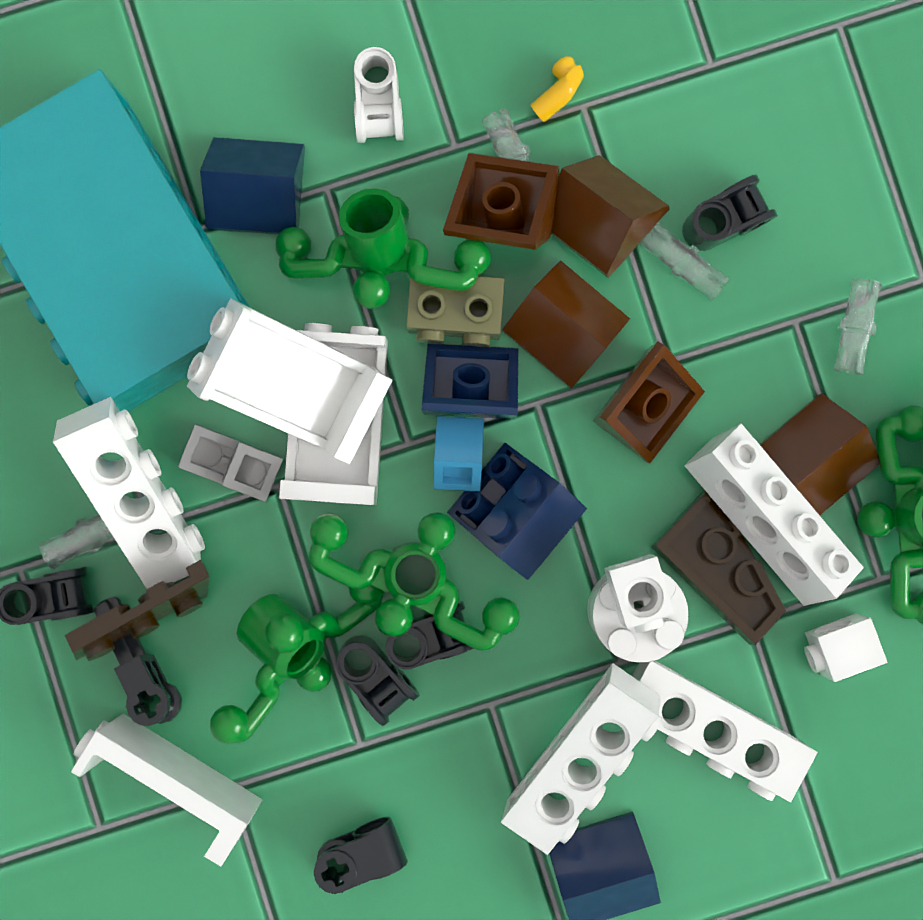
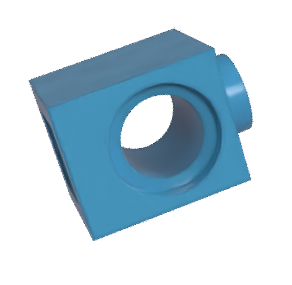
M437 416L433 489L480 491L483 418Z

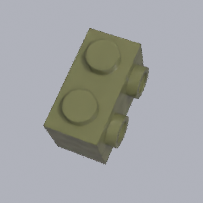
M478 276L476 283L465 291L421 285L410 278L407 315L408 333L417 334L416 341L425 343H444V336L463 337V345L490 346V340H499L505 278Z

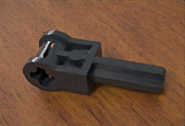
M111 597L101 601L94 607L96 617L116 606L122 605V602L118 597ZM131 634L113 642L115 646L113 652L120 664L114 670L127 695L126 708L129 717L135 723L142 726L162 724L173 720L181 709V694L174 685L167 682L155 656L147 655L140 639H133ZM158 695L161 702L155 706V711H151L149 704L154 701V696Z

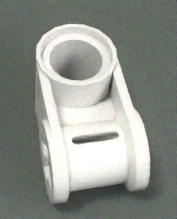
M367 48L358 55L354 65L356 93L354 115L357 142L365 143L367 138L394 136L396 141H403L401 98H399L398 76L394 58L383 48ZM372 67H383L389 72L386 79L379 83H371L365 79V74Z

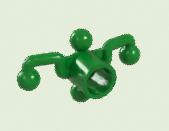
M377 188L364 189L354 193L343 203L339 210V224L343 235L336 237L331 242L325 259H306L311 252V239L303 229L297 227L286 228L279 233L275 240L276 252L280 256L279 268L282 274L288 278H325L336 274L341 268L359 269L362 271L363 274L357 277L353 284V295L361 306L369 309L378 308L388 300L390 284L385 275L393 272L408 273L412 280L421 285L454 291L470 289L476 283L478 275L485 272L489 267L491 252L483 241L468 239L460 243L454 252V263L460 272L426 266L428 260L426 246L421 241L409 238L406 223L409 219V209L406 203L400 197L393 196L388 191Z
M911 405L902 409L897 416L883 419L876 428L880 468L883 476L894 484L896 503L893 509L883 502L873 501L867 503L858 512L857 523L864 534L873 538L886 536L895 527L899 535L900 553L894 557L890 566L892 609L902 618L917 619L919 623L923 624V592H920L913 600H910L909 569L923 567V468L919 466L900 467L895 434H898L910 442L923 440V408Z
M439 512L428 514L420 521L417 531L420 543H403L394 548L392 552L385 549L374 550L368 553L359 570L328 556L330 551L339 549L347 540L348 527L344 519L336 514L327 513L320 515L313 521L310 528V537L313 544L309 552V561L313 569L350 588L358 590L373 585L393 596V599L381 603L375 614L376 625L379 631L386 636H401L410 629L413 622L411 605L434 616V623L444 634L481 651L490 650L495 647L502 635L511 633L517 627L520 619L519 609L514 602L503 597L489 601L484 607L482 613L483 624L485 625L484 631L452 617L458 606L459 591L454 583L446 579L445 564L437 553L438 550H443L452 543L456 533L455 525L447 515ZM418 554L425 556L434 566L435 578L433 583L421 593H406L396 582L395 572L397 565L408 555Z
M373 585L358 590L349 587L350 596L357 603L336 618L329 612H320L308 620L278 594L266 595L253 603L243 614L238 624L237 637L264 664L258 671L255 679L256 687L260 693L246 713L235 705H223L217 709L210 720V730L214 738L225 744L241 743L248 740L277 702L279 686L286 679H296L300 687L310 692L321 691L327 687L331 680L332 671L329 662L322 658L324 641L328 637L336 638L344 635L374 613L380 606L384 591Z

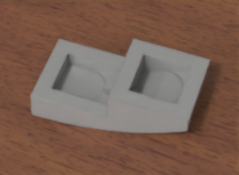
M194 424L178 467L266 502L283 459Z

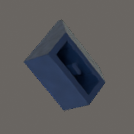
M504 443L482 469L480 491H464L447 513L497 557L526 580H529L587 508L561 483L507 443Z

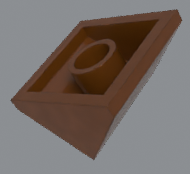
M468 153L443 228L444 235L537 250L551 238L559 166Z
M598 155L561 169L558 176L551 235L609 278L670 209L668 204Z
M560 260L534 286L503 327L502 332L572 389L623 329L630 318Z
M657 341L647 349L593 422L650 464L705 391L669 349Z
M822 393L817 395L760 444L763 450L819 515L824 513L880 465L879 455L867 425Z

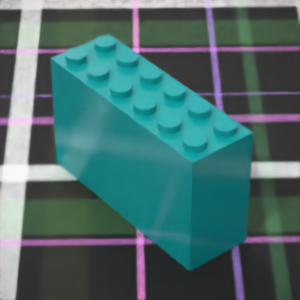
M98 69L0 127V245L7 255L2 258V263L9 275L17 283L22 282L31 297L26 299V303L33 316L41 324L47 323L55 337L50 341V344L57 357L63 364H71L79 378L74 384L81 398L87 405L91 406L111 397L119 411L124 409L130 411L186 378L193 358L199 352H204L212 336L210 334V325L217 311L222 307L226 308L230 298L248 307L249 305L127 99L105 73Z

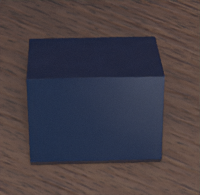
M213 137L200 169L206 228L211 230L278 235L286 228H299L305 145Z
M428 343L422 396L423 414L515 419L518 414L519 348Z
M633 812L577 828L565 844L559 841L549 853L569 920H607L661 903L655 872Z

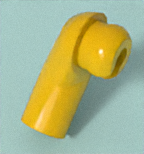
M565 56L554 64L552 73L558 78V81L530 104L543 122H546L571 101L584 78L582 66H577L574 59L570 56Z

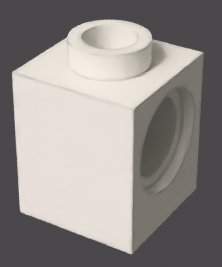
M648 554L604 568L620 623L627 629L634 627L636 633L654 630L664 625V617L675 614L657 556ZM646 582L652 591L650 602L642 608L631 607L628 601L629 590L636 583Z
M853 614L805 632L809 645L804 647V651L811 669L814 673L820 672L821 676L833 682L888 663L872 619L869 617Z

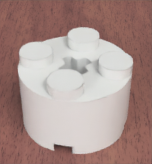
M662 572L675 614L664 617V625L662 627L642 633H636L634 627L627 629L620 623L606 574L596 583L588 599V620L594 634L615 656L631 662H650L666 656L682 643L688 624V606L681 588L670 576ZM639 582L631 587L628 593V601L631 607L634 608L635 601H638L642 606H646L650 602L652 596L650 586L646 582Z

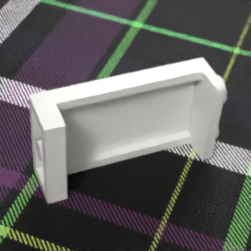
M230 298L226 308H220L211 322L210 334L212 336L204 352L196 354L189 366L187 373L189 382L187 387L200 399L205 401L211 399L319 446L334 458L350 464L393 380L378 370Z
M305 323L304 330H297L386 375L388 340L385 336H378L377 328L352 326L350 334L333 333L331 325ZM384 398L350 464L334 458L325 449L288 433L285 480L280 481L279 499L377 505Z
M124 713L109 723L104 720L96 731L90 729L83 736L73 755L79 758L71 771L76 776L81 777L101 761L106 760L218 829L219 833L205 854V857L219 866L223 865L263 801L257 795L150 729L135 723Z

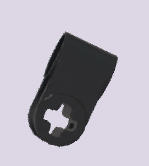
M757 174L735 183L720 194L703 201L686 218L682 230L684 240L690 247L700 251L710 250L738 235H745L778 216L775 209L769 210L758 189L757 184L760 180ZM699 217H708L713 220L717 228L715 235L703 232L699 226Z
M82 567L44 574V577L14 582L3 586L0 589V619L10 625H21L48 619L53 621L94 613L93 605L88 604L83 578L87 574V568ZM19 590L26 592L31 600V607L26 614L20 612L15 606V596Z
M463 601L458 602L452 617L465 623L462 611L465 609ZM430 613L413 619L410 629L405 633L414 635L420 642L419 651L412 657H402L396 653L393 644L397 637L388 636L386 641V654L390 662L397 668L405 670L413 669L438 659L457 656L474 649L456 639L452 640L450 636L441 632L434 623V616Z
M363 635L353 636L342 645L336 661L337 671L358 696L364 708L381 726H385L390 722L389 715L408 699L414 701L420 696L410 679L400 668H397L390 662L386 654L371 638ZM353 649L364 650L370 655L372 663L364 670L353 669L346 660L347 653Z
M391 817L372 820L354 831L325 842L318 851L314 868V878L319 888L327 893H343L368 881L387 877L406 866L408 860ZM335 858L338 864L345 863L344 871L338 872L335 866L328 867L329 859Z

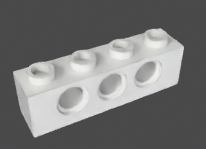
M109 397L57 420L53 443L145 587L148 589L161 581L174 583L189 576L186 567L201 560L200 551L205 549L203 538L195 524L188 526L181 514L184 512L183 506L176 491L172 487L168 489L164 487L159 478L161 476V469L150 449L143 451L135 437L138 436V431L131 415L125 409L119 411L113 399ZM114 452L123 458L117 461H108L100 455ZM137 491L145 496L134 499L127 497L125 494ZM154 529H162L167 531L166 533L161 535L149 533V531Z
M742 424L713 437L684 465L803 606L837 599L864 568Z
M655 660L639 662L632 677L660 695L659 716L662 717V721L658 730L668 735L665 741L667 744L688 756L691 755L693 750L709 757L706 764L710 768L730 779L735 772L750 780L747 787L767 800L773 801L775 796L778 795L792 802L818 753L803 741ZM671 698H681L683 700L681 714L674 719L663 718L662 707L664 703ZM712 721H722L724 730L720 738L715 741H705L703 737L705 727ZM753 744H763L764 754L762 758L756 763H746L745 754L747 749Z
M612 663L509 796L501 823L547 855L559 841L565 844L574 834L579 824V819L577 818L583 810L587 808L591 811L600 802L606 790L604 784L611 775L620 776L626 770L634 755L632 749L640 739L648 741L657 731L662 721V717L659 716L660 695ZM611 722L619 725L622 730L608 732L600 725ZM586 758L592 761L594 765L581 766L574 759ZM548 793H560L564 795L566 799H554Z

